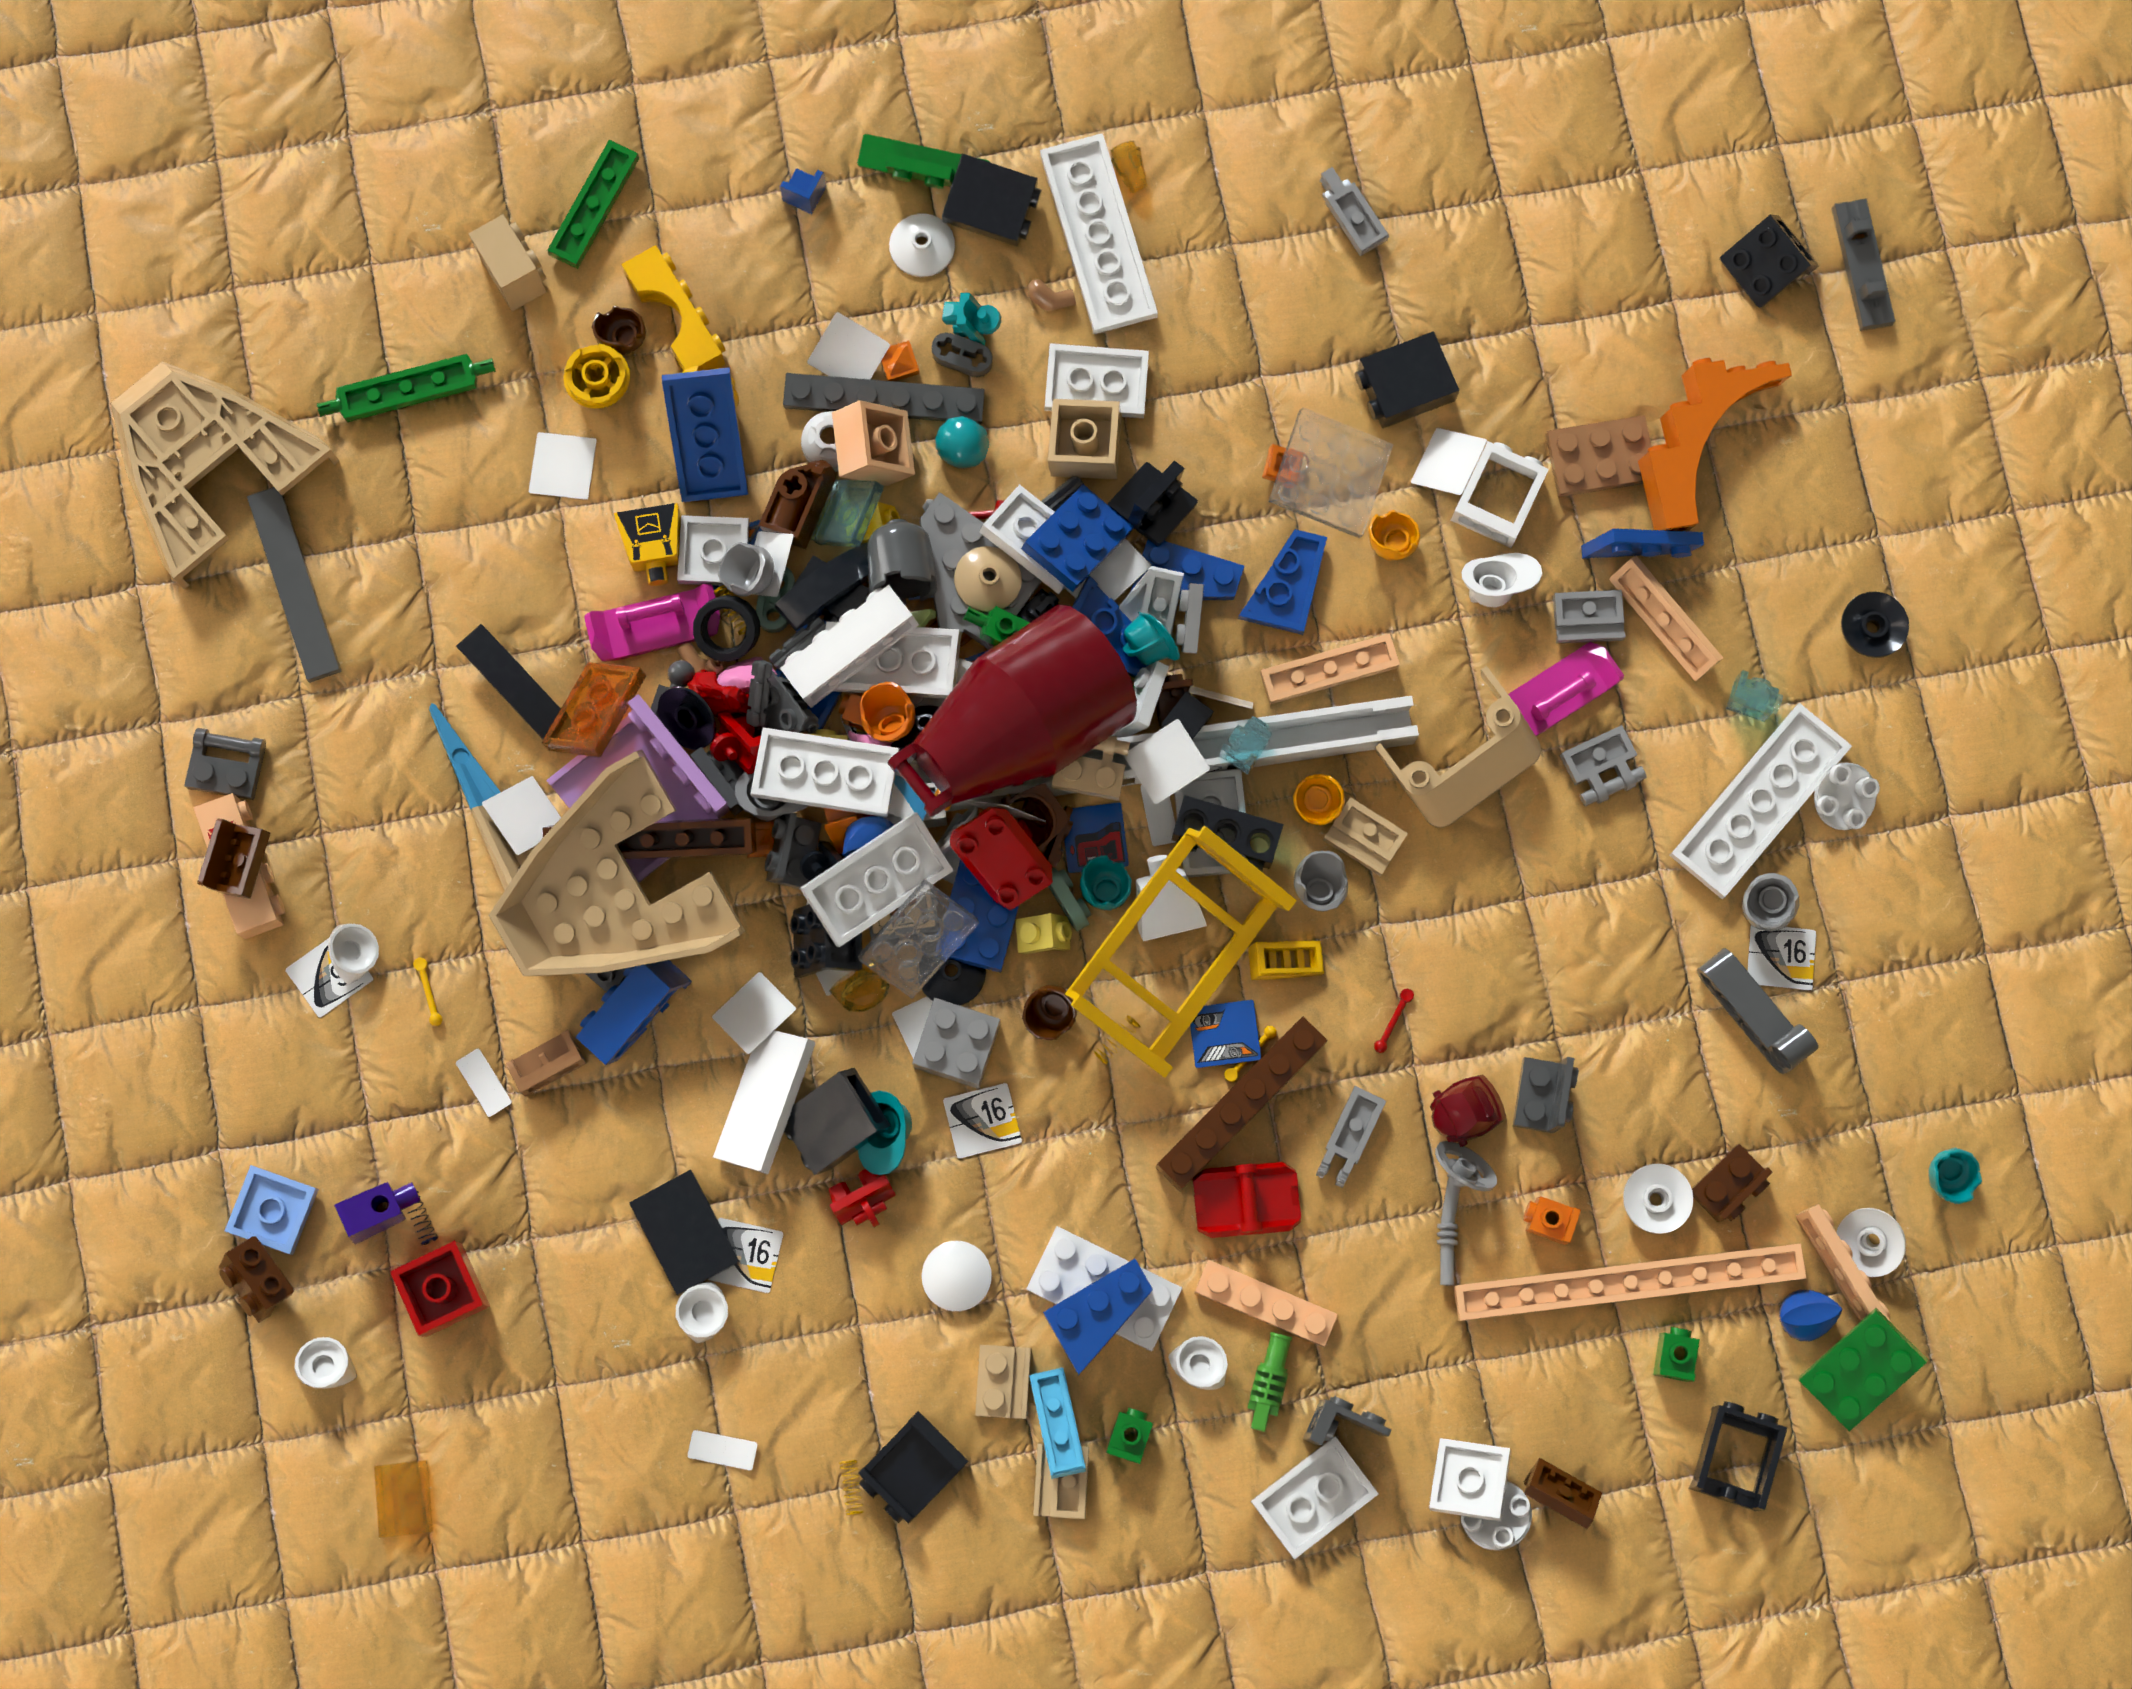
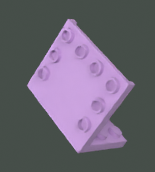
M639 694L627 702L632 711L628 713L626 718L547 779V782L570 808L605 768L635 751L643 750L677 810L659 821L720 819L730 811L727 802ZM671 857L625 860L638 883H640Z

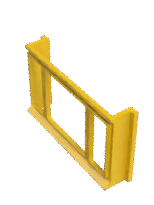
M1203 826L1200 831L1188 828L1066 991L1065 995L1073 1000L1070 1005L1155 1072L1166 1078L1173 1067L1164 1059L1276 908L1290 911L1297 900L1208 827ZM1195 845H1198L1262 897L1242 924L1176 872ZM1169 880L1235 933L1177 1012L1173 1011L1110 961V958ZM1102 969L1169 1020V1023L1150 1048L1082 997Z

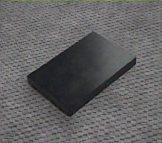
M691 1169L629 1202L678 1296L687 1289L701 1284L740 1263Z

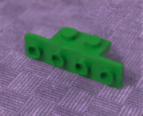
M864 134L857 164L861 168L892 174V178L900 181L911 182L912 179L924 181L926 186L943 189L944 186H952L962 154Z

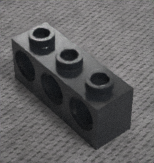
M1184 795L1173 831L1172 841L1179 842L1187 831L1184 827V822L1190 818H1195L1202 823V826L1208 827L1216 835L1222 828L1231 829L1236 839L1231 843H1227L1260 871H1263V867L1271 868L1284 824ZM1254 838H1262L1267 842L1268 850L1263 853H1257L1251 848L1250 841ZM1195 845L1191 852H1196L1197 848H1201L1198 845Z

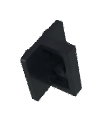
M1174 460L1163 473L1150 463H1144L1109 501L1108 505L1134 526V529L1156 546H1160L1196 507L1198 500L1182 488L1183 483L1180 479L1185 468Z

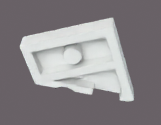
M1151 566L1119 605V609L1131 622L1139 616V611L1149 614L1161 622L1169 634L1172 635L1184 573Z

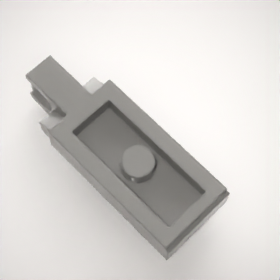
M1333 167L1321 173L1322 176L1319 181L1326 191L1322 195L1325 204L1358 254L1362 256L1386 242L1389 234L1354 182L1351 184L1348 179L1342 182Z

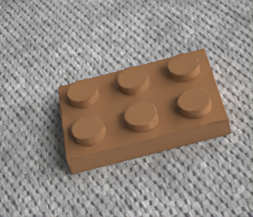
M1645 415L1546 432L1545 436L1558 498L1643 484L1638 460L1648 453V448L1652 447Z

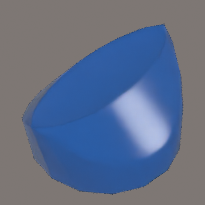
M876 816L864 817L854 821L847 827L845 832L842 856H849L894 826V824L886 818Z
M1799 1289L1790 1293L1782 1301L1779 1309V1320L1783 1330L1790 1337L1799 1341H1813L1822 1337L1835 1325L1841 1315L1842 1308L1838 1303L1822 1293Z

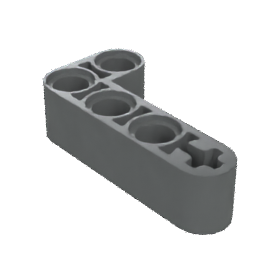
M1723 948L1697 969V973L1706 987L1779 1073L1785 1074L1793 1070L1819 1048L1816 1039L1804 1026L1800 1024L1792 1026L1740 961L1728 949Z

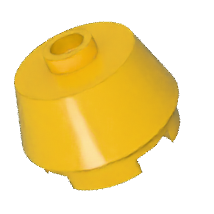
M598 344L582 349L579 348L569 357L563 374L564 386L568 395L579 405L592 409L607 408L619 401L627 391L630 382L629 366L625 358L609 346Z

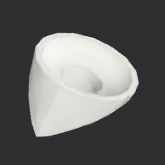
M342 924L332 931L328 942V952L335 971L345 983L350 985L375 965L379 956V945L376 937L366 927L359 924Z
M712 1281L687 1289L680 1296L676 1304V1319L679 1326L697 1344L715 1336L724 1326L728 1317L726 1298L722 1290Z
M1204 1336L1192 1337L1184 1341L1169 1354L1172 1368L1189 1385L1205 1390H1215L1225 1385L1228 1366L1227 1356L1221 1345L1213 1339Z
M318 1337L308 1341L300 1348L295 1358L296 1376L301 1382L313 1388H335L345 1385L357 1377L353 1362L345 1347L339 1341L329 1337Z

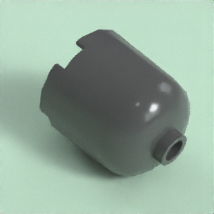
M904 519L890 520L887 524L873 532L867 545L870 593L878 588H885L889 584L904 605H906V598L920 596V601H924L933 596L937 591V580L928 533L919 525L907 522Z

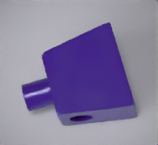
M386 1182L341 1201L334 1206L348 1237L354 1244H358L404 1221L406 1218L402 1210L421 1200L413 1182L394 1191L390 1184ZM383 1202L389 1203L386 1211L376 1212L379 1204Z

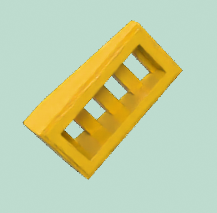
M1321 941L1255 942L1248 948L1251 980L1322 976L1324 974ZM1303 950H1309L1310 967H1305ZM1290 951L1295 953L1296 968L1291 966ZM1276 952H1280L1282 968H1277ZM1264 953H1266L1267 957V969L1265 968Z

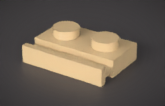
M1350 797L1341 815L1336 818L1323 841L1381 877L1408 833Z
M980 1345L975 1416L1026 1419L1031 1348Z
M1044 1444L1037 1445L1033 1516L1086 1519L1090 1447L1081 1446L1086 1472L1051 1479Z

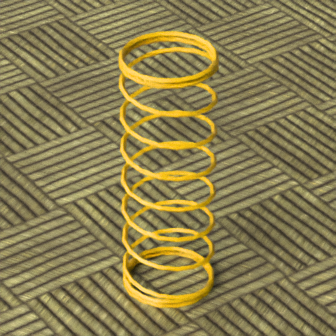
M725 585L718 587L714 590V593L720 592L715 594V596L723 593L727 587ZM746 626L739 630V635L746 633Z
M1127 1015L1129 1020L1126 1018L1125 1020L1130 1025L1132 1024L1138 1028L1141 1027L1135 1019ZM1121 1024L1124 1027V1029L1128 1032V1028ZM1107 1039L1109 1043L1114 1047V1043ZM1102 1043V1045L1110 1053V1051L1108 1050L1109 1048ZM1094 1051L1096 1057L1107 1065L1108 1060L1106 1061L1099 1053Z
M857 1459L839 1462V1464L857 1463ZM840 1467V1469H856V1470H853V1471H850V1472H854V1471H857V1470H858V1468H842V1467ZM846 1472V1473L841 1474V1476H857V1477H854V1478H851V1479L844 1480V1481H842V1483H859V1482H845V1481H848V1480H852V1479L858 1478L859 1475H844V1474H847V1473H850V1472ZM843 1488V1489H842V1490H845V1491L859 1490V1491L854 1492V1493H858V1492L861 1491L860 1489H846V1488ZM844 1495V1496H843V1497H845V1498H858V1499H855V1500H852V1501H856V1500H859V1499L862 1498V1497H859V1496H855V1497H846L847 1495ZM844 1503L845 1505H860V1506H863V1504H846V1503ZM846 1510V1512H850V1513H846V1515H853V1514L864 1513V1511H847V1510Z

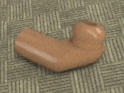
M1039 279L1032 280L1028 285L1029 298L1045 311H1053L1076 305L1072 289L1055 293Z
M686 643L677 650L681 659L693 666L695 673L705 669L716 672L718 678L719 673L724 670V663L722 661H716L711 658L709 660L700 659L692 643Z

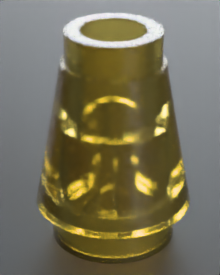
M1128 141L1110 150L1112 155L1111 162L1126 187H1128L1129 192L1134 193L1146 188L1148 184L1141 148L1136 147L1134 141Z

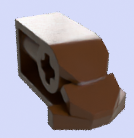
M825 460L810 462L805 466L791 468L781 474L759 522V527L762 531L793 534L792 545L806 549L830 492H834L836 487L835 470Z

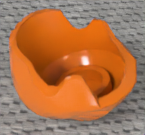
M894 682L879 683L863 693L864 695H862L860 701L861 721L865 732L872 738L881 742H895L905 737L912 730L916 718L915 706L898 684Z

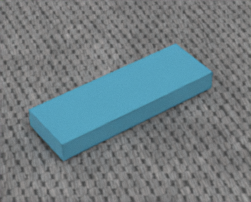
M1064 1367L1029 1375L1051 1479L1086 1472Z

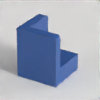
M796 168L789 183L783 181L780 185L781 196L784 202L810 214L815 210L826 189L825 175L820 170H817L815 175L812 176Z

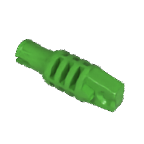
M1274 1332L1270 1333L1271 1337L1264 1363L1260 1362V1365L1257 1366L1247 1406L1248 1409L1255 1410L1251 1429L1262 1432L1266 1431L1269 1415L1278 1416L1288 1377V1369L1284 1367L1292 1337Z

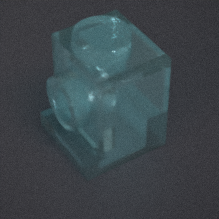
M1742 670L1734 680L1726 709L1765 722L1772 713L1777 714L1783 695L1779 694L1778 688L1771 686V682L1756 677L1748 679L1749 672Z
M1252 716L1244 727L1239 724L1228 739L1232 746L1224 744L1219 756L1246 774H1249L1269 744L1273 733L1268 731L1269 726L1265 722Z

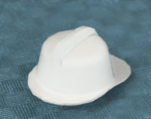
M1506 553L1471 560L1464 565L1461 574L1463 582L1469 588L1471 602L1496 608L1510 601L1513 594L1527 591L1537 585L1542 577V569L1538 561L1527 554Z

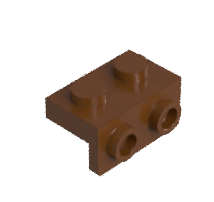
M218 818L211 834L197 883L218 893L251 899L271 833L263 829L237 825Z
M256 1236L249 1238L226 1252L219 1265V1273L225 1285L235 1289L240 1296V1305L245 1313L249 1316L253 1315L258 1323L271 1316L275 1306L294 1292L291 1284Z

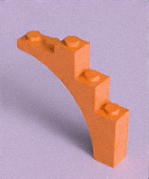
M1702 358L1692 362V366L1682 374L1688 401H1680L1670 405V409L1660 417L1666 444L1648 448V453L1638 460L1654 530L1690 531L1699 524L1695 500L1696 474L1703 447L1714 425L1734 403L1755 392L1777 387L1792 376L1789 363L1777 365L1776 361H1767L1758 364L1756 368L1746 369L1745 366H1735L1726 369L1724 360L1712 362L1711 358Z

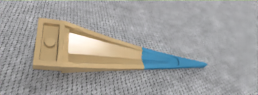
M431 703L429 711L505 891L533 848L520 855L515 854L482 805L483 801L500 793V790L464 745L438 707Z

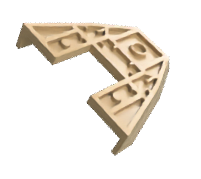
M163 361L110 403L125 470L162 565L183 589L189 586L183 577L229 540L187 490L238 448L244 452L281 495H284L327 458L334 465L339 462L332 449L314 434L228 386Z
M643 750L635 751L604 769L533 848L488 916L523 976L603 973L711 952L745 932L711 871L659 901L650 904L618 848V843L677 811Z

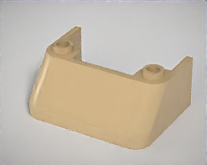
M1487 666L1481 669V678L1498 700L1488 708L1486 722L1495 736L1439 776L1435 769L1424 761L1412 762L1400 770L1381 743L1375 746L1378 756L1427 822L1434 827L1444 828L1451 825L1535 764L1540 757L1541 746L1537 737L1517 705Z

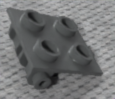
M772 671V677L768 678V681H771L768 708L764 709V711H767V721L764 726L754 727V730L759 736H761L763 728L796 733L807 731L810 734L815 732L819 728L818 717L810 709H807L808 704L797 693L790 681L783 677H777L774 671Z

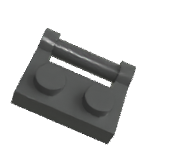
M197 728L193 736V749L184 786L187 789L220 795L233 793L238 798L254 800L266 749L265 739L253 738L252 740L212 734L209 733L208 729ZM207 747L249 753V762L245 763L206 756Z

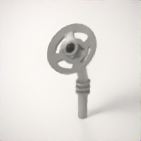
M1443 1141L1435 1149L1438 1162L1448 1173L1441 1223L1437 1224V1228L1440 1229L1437 1232V1236L1440 1237L1437 1240V1244L1440 1245V1285L1454 1286V1245L1458 1244V1241L1454 1239L1458 1236V1233L1454 1230L1458 1229V1225L1455 1224L1460 1188L1467 1186L1479 1191H1491L1497 1184V1177L1490 1165L1474 1151L1465 1146L1460 1147L1455 1142ZM1446 1154H1453L1460 1158L1448 1159Z

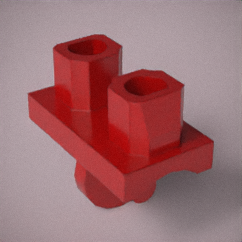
M727 711L718 713L721 727L712 741L710 754L718 761L735 760L748 775L754 773L761 736L754 737V727L747 724L746 716L734 719Z
M867 1169L861 1170L858 1174L863 1187L852 1193L846 1182H840L829 1188L832 1201L830 1207L840 1225L852 1219L856 1225H859L869 1219L875 1228L880 1225L876 1215L887 1209L884 1202L896 1196L885 1174L883 1176L872 1174Z

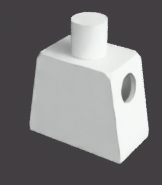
M1156 855L1147 859L1150 876L1141 877L1136 880V898L1167 858V855ZM1178 868L1176 872L1189 881L1183 868ZM1170 880L1137 922L1138 931L1143 942L1207 926L1199 904Z

